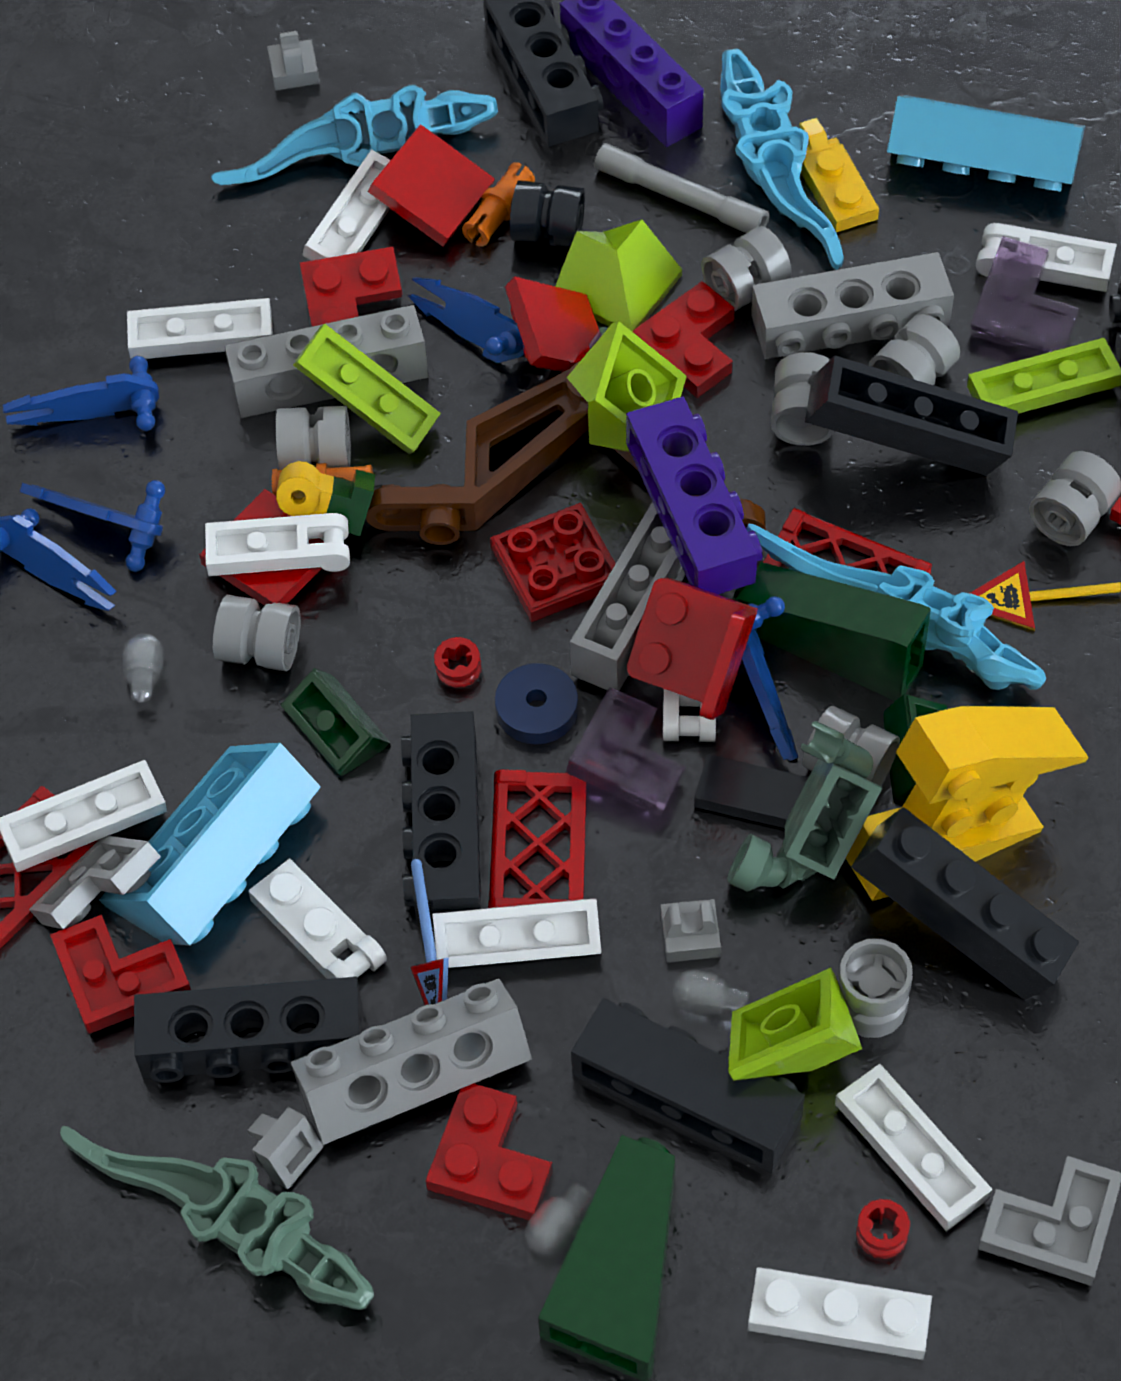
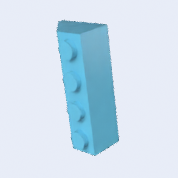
M904 95L897 96L887 152L898 154L897 163L924 167L925 159L943 162L942 171L969 175L970 168L975 167L989 170L988 179L1015 183L1016 175L1035 178L1034 187L1061 191L1062 183H1073L1085 126Z
M281 743L229 746L149 840V843L161 856L149 869L151 872L149 879L140 888L131 893L120 895L105 892L99 900L105 907L161 942L171 939L173 945L187 946L199 942L212 929L214 925L212 919L222 906L232 902L243 892L247 885L245 879L256 865L265 862L276 852L279 847L277 840L290 825L299 822L309 812L311 808L309 801L321 786Z

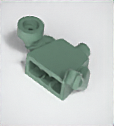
M814 721L811 724L815 728L814 737L809 745L802 743L801 750L819 760L816 762L786 820L785 839L777 853V857H773L771 843L753 834H749L732 862L727 882L748 892L760 886L775 887L779 885L781 888H786L797 880L804 881L816 872L835 879L882 790L881 786L866 779L870 775L874 763L871 754L867 750L845 739L843 733Z

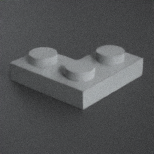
M113 836L101 838L29 910L42 925L60 929L71 927L80 922L91 909L89 903L101 891L124 895L140 888L151 875L149 869L161 856L148 841Z
M1067 1156L1052 1207L996 1189L978 1249L1092 1286L1121 1185V1172Z

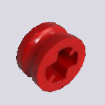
M453 637L443 641L437 647L434 654L436 673L443 683L455 688L466 687L473 684L479 678L482 671L480 652L476 644L471 640L463 637ZM461 656L466 657L467 667L458 665L454 670L450 669L448 659L457 661Z
M878 1199L868 1203L863 1207L858 1217L856 1237L860 1247L867 1254L875 1258L886 1259L896 1256L904 1249L908 1240L910 1228L908 1214L900 1204L892 1200ZM883 1218L894 1223L892 1232L894 1237L888 1239L886 1233H884L883 1239L874 1237L872 1235L874 1225L872 1220L878 1219L879 1224H882Z

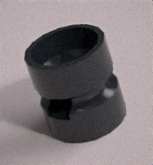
M519 180L515 186L511 205V241L537 244L544 237L548 239L550 246L570 248L576 232L583 229L585 189L557 185L553 191H549L545 183Z

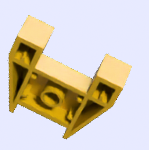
M959 706L915 717L896 751L916 782L903 807L975 862L1041 832L1044 828L1023 797L1027 788L1038 779L1040 774L1081 764L1089 758L1055 707ZM902 807L867 817L846 856L850 866L875 828ZM853 870L872 901L889 897Z

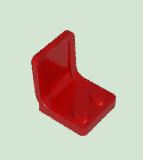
M672 578L657 579L652 586L627 663V672L635 679L702 702L699 716L713 720L725 711L758 608Z

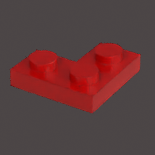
M393 247L300 262L311 327L359 317L356 305L402 297V288Z
M703 281L632 331L687 376L684 388L696 398H699L732 373L733 360L708 339L734 320L735 308Z
M102 915L50 934L88 1034L134 1017V995L191 990L171 939L119 959Z
M474 1083L460 1089L425 1180L427 1190L535 1222L553 1172V1167L550 1161L502 1147L517 1108V1096Z

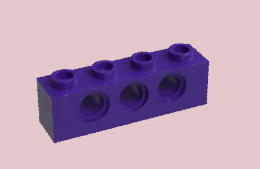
M564 0L560 3V23L564 24L568 32L570 49L573 54H580L585 66L666 147L703 127L704 89L613 0Z
M684 396L627 412V447L690 585L715 594H721L756 583L757 561L762 560L763 557L761 544L755 531L747 532L742 521L744 518L743 508L738 494L735 491L728 492L724 483L725 471L719 454L717 452L710 453L706 445L707 434L701 416L698 413L692 415Z

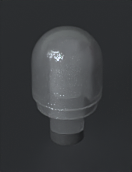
M147 633L132 636L127 640L123 648L122 673L125 681L131 684V698L137 702H147L151 699L152 685L157 684L163 674V646L156 637Z
M687 970L681 973L674 981L672 987L673 1000L681 1010L712 1018V1016L720 1017L723 1010L735 1011L748 1005L750 1002V992L728 988V979L721 978L720 974L701 970Z
M573 1183L562 1198L552 1196L549 1200L544 1201L529 1219L525 1228V1239L527 1245L534 1253L543 1257L556 1256L562 1253L574 1239L583 1221L580 1211L591 1199L590 1193L583 1186Z

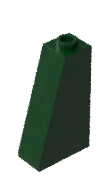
M763 562L757 567L756 583L737 588L734 592L732 600L747 605L750 603L760 605L774 596L781 598L785 603L784 612L780 616H771L765 619L762 626L755 629L759 639L893 701L906 694L923 666L931 608L925 605Z
M625 1135L621 1136L538 1317L540 1339L641 1381H649L653 1373L675 1182V1155L670 1154L668 1149L661 1143L645 1137L635 1140Z

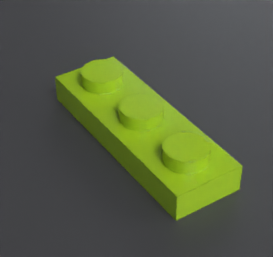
M326 324L318 328L293 363L295 368L408 454L415 452L441 414Z
M1105 338L971 373L968 375L967 388L972 397L1016 410L1019 414L1121 386V368Z

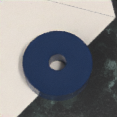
M532 663L513 669L504 676L496 689L495 709L498 723L510 737L527 744H546L561 738L572 728L578 715V694L574 682L564 671L548 664ZM535 700L544 702L539 707L529 705L530 702Z

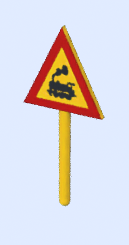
M1023 561L969 594L980 596L993 605L994 609L990 617L1035 631L1032 601L1121 592V582L1029 592L1025 562Z

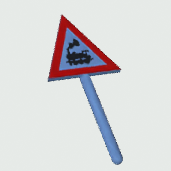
M414 859L411 862L426 963L412 966L411 970L424 1004L430 1005L447 999L449 957L437 960L422 863L419 859Z

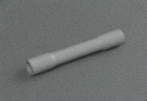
M605 143L596 155L595 169L630 184L641 185L716 217L720 222L747 233L756 227L763 226L766 228L769 219L768 211L735 197L724 196L648 164L642 158Z

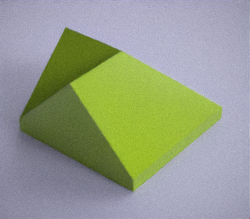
M641 219L604 232L577 231L555 287L587 294L596 321L609 327L611 324L620 321L629 330L633 331L649 318L682 276V268Z
M617 321L610 325L567 376V379L588 402L589 444L630 452L626 444V413L681 397L687 376L620 321Z
M831 968L826 969L732 1011L728 1072L733 1080L813 1071L862 1049L833 970Z

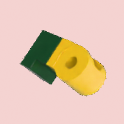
M293 462L283 468L279 475L276 500L282 511L290 516L326 513L342 514L348 520L349 533L360 536L374 493L375 474L356 469L353 481L320 473L314 465L307 462Z

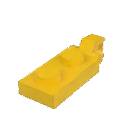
M817 118L799 123L800 128L807 132L809 136L801 174L835 231L839 232L878 220L879 207L843 144H840L836 137L827 140L826 132Z

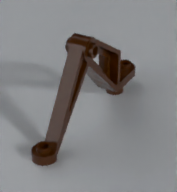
M579 362L574 364L569 370L467 420L464 486L451 487L446 484H435L430 487L383 485L374 490L366 516L367 522L371 526L384 531H420V537L424 541L435 545H446L455 542L460 536V531L479 529L589 430L588 402L567 379V376ZM556 410H560L563 413L496 471H489L490 448L493 445ZM614 449L638 471L630 452ZM740 499L744 514L742 521L745 528L750 523L766 530L765 511L763 508L750 500Z

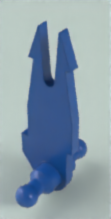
M427 278L412 279L444 300L446 307L415 294H410L408 297L426 316L433 315L459 336L483 348L482 356L496 363L525 356L524 344L517 323L499 313V307L476 295L441 285V280Z
M135 356L129 363L132 375L127 373L106 376V381L76 385L30 397L29 394L3 404V413L27 411L6 416L7 424L38 426L37 423L86 420L115 415L114 412L133 409L138 415L136 419L138 428L142 431H149L155 425L152 411L155 409L156 402L159 399V388L151 375L147 373V360L142 356Z
M153 480L147 484L145 501L138 505L135 515L33 484L22 483L21 493L132 528L129 536L132 547L130 554L125 559L126 567L132 572L143 569L146 550L153 546L156 535L161 536L163 525L159 524L162 515L159 503L165 494V486L158 480Z
M29 508L25 509L21 515L0 517V552L3 551L24 564L25 570L46 583L85 600V605L107 611L115 607L113 603L87 586L89 585L108 596H112L117 592L95 569L89 570L59 545L33 530V527L39 523L40 519L39 513L36 510Z
M774 596L760 605L748 604L758 608L742 660L783 760L788 759L790 762L799 758L764 658L763 647L755 629L762 626L765 619L771 616H780L784 612L785 603L781 598Z

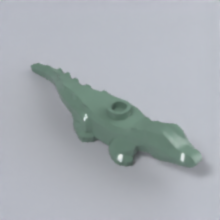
M68 1126L61 1128L60 1134L63 1144L113 1179L155 1191L174 1201L182 1208L180 1214L194 1240L202 1242L216 1238L238 1254L242 1264L251 1274L266 1276L274 1271L281 1270L291 1275L296 1280L301 1291L310 1300L317 1303L337 1304L352 1309H365L374 1297L372 1286L360 1274L346 1254L330 1245L319 1243L309 1235V1222L314 1218V1210L309 1199L304 1195L294 1192H281L276 1196L258 1184L257 1167L249 1160L223 1157L214 1167H210L194 1161L173 1157L129 1155L103 1148Z

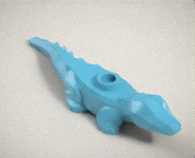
M739 49L725 51L722 55L721 105L731 123L735 125V134L738 140L735 148L736 154L742 159L749 176L762 187L779 213L795 221L798 227H805L813 233L814 237L818 238L824 246L832 267L839 269L843 265L844 257L837 233L828 218L807 198L799 177L802 163L806 157L809 136L803 129L791 126L788 117L792 101L790 86L783 81L777 80L774 85L764 92L761 75Z
M408 85L401 88L389 99L371 102L358 93H352L334 105L333 109L322 117L306 123L293 131L269 154L257 162L239 169L216 172L211 175V179L218 185L252 182L272 176L301 159L323 154H330L343 160L344 163L360 166L371 149L379 154L399 151L420 124L434 134L451 135L466 132L477 124L493 118L498 112L497 102L494 97L489 95L471 94L457 90L443 92L437 95L435 99L425 101L424 96L426 92L416 85Z
M750 523L747 525V532L753 530L757 534L761 548L772 559L780 561L789 567L790 570L916 602L931 608L925 650L940 649L950 652L955 659L962 660L970 670H973L990 689L1000 690L1010 684H1021L1030 690H1037L1045 683V673L1038 665L1023 656L1012 646L1003 644L984 626L986 618L992 615L994 609L988 600L965 592L952 595L934 587L933 577L928 572L900 565L891 575L833 563L812 555L759 526Z

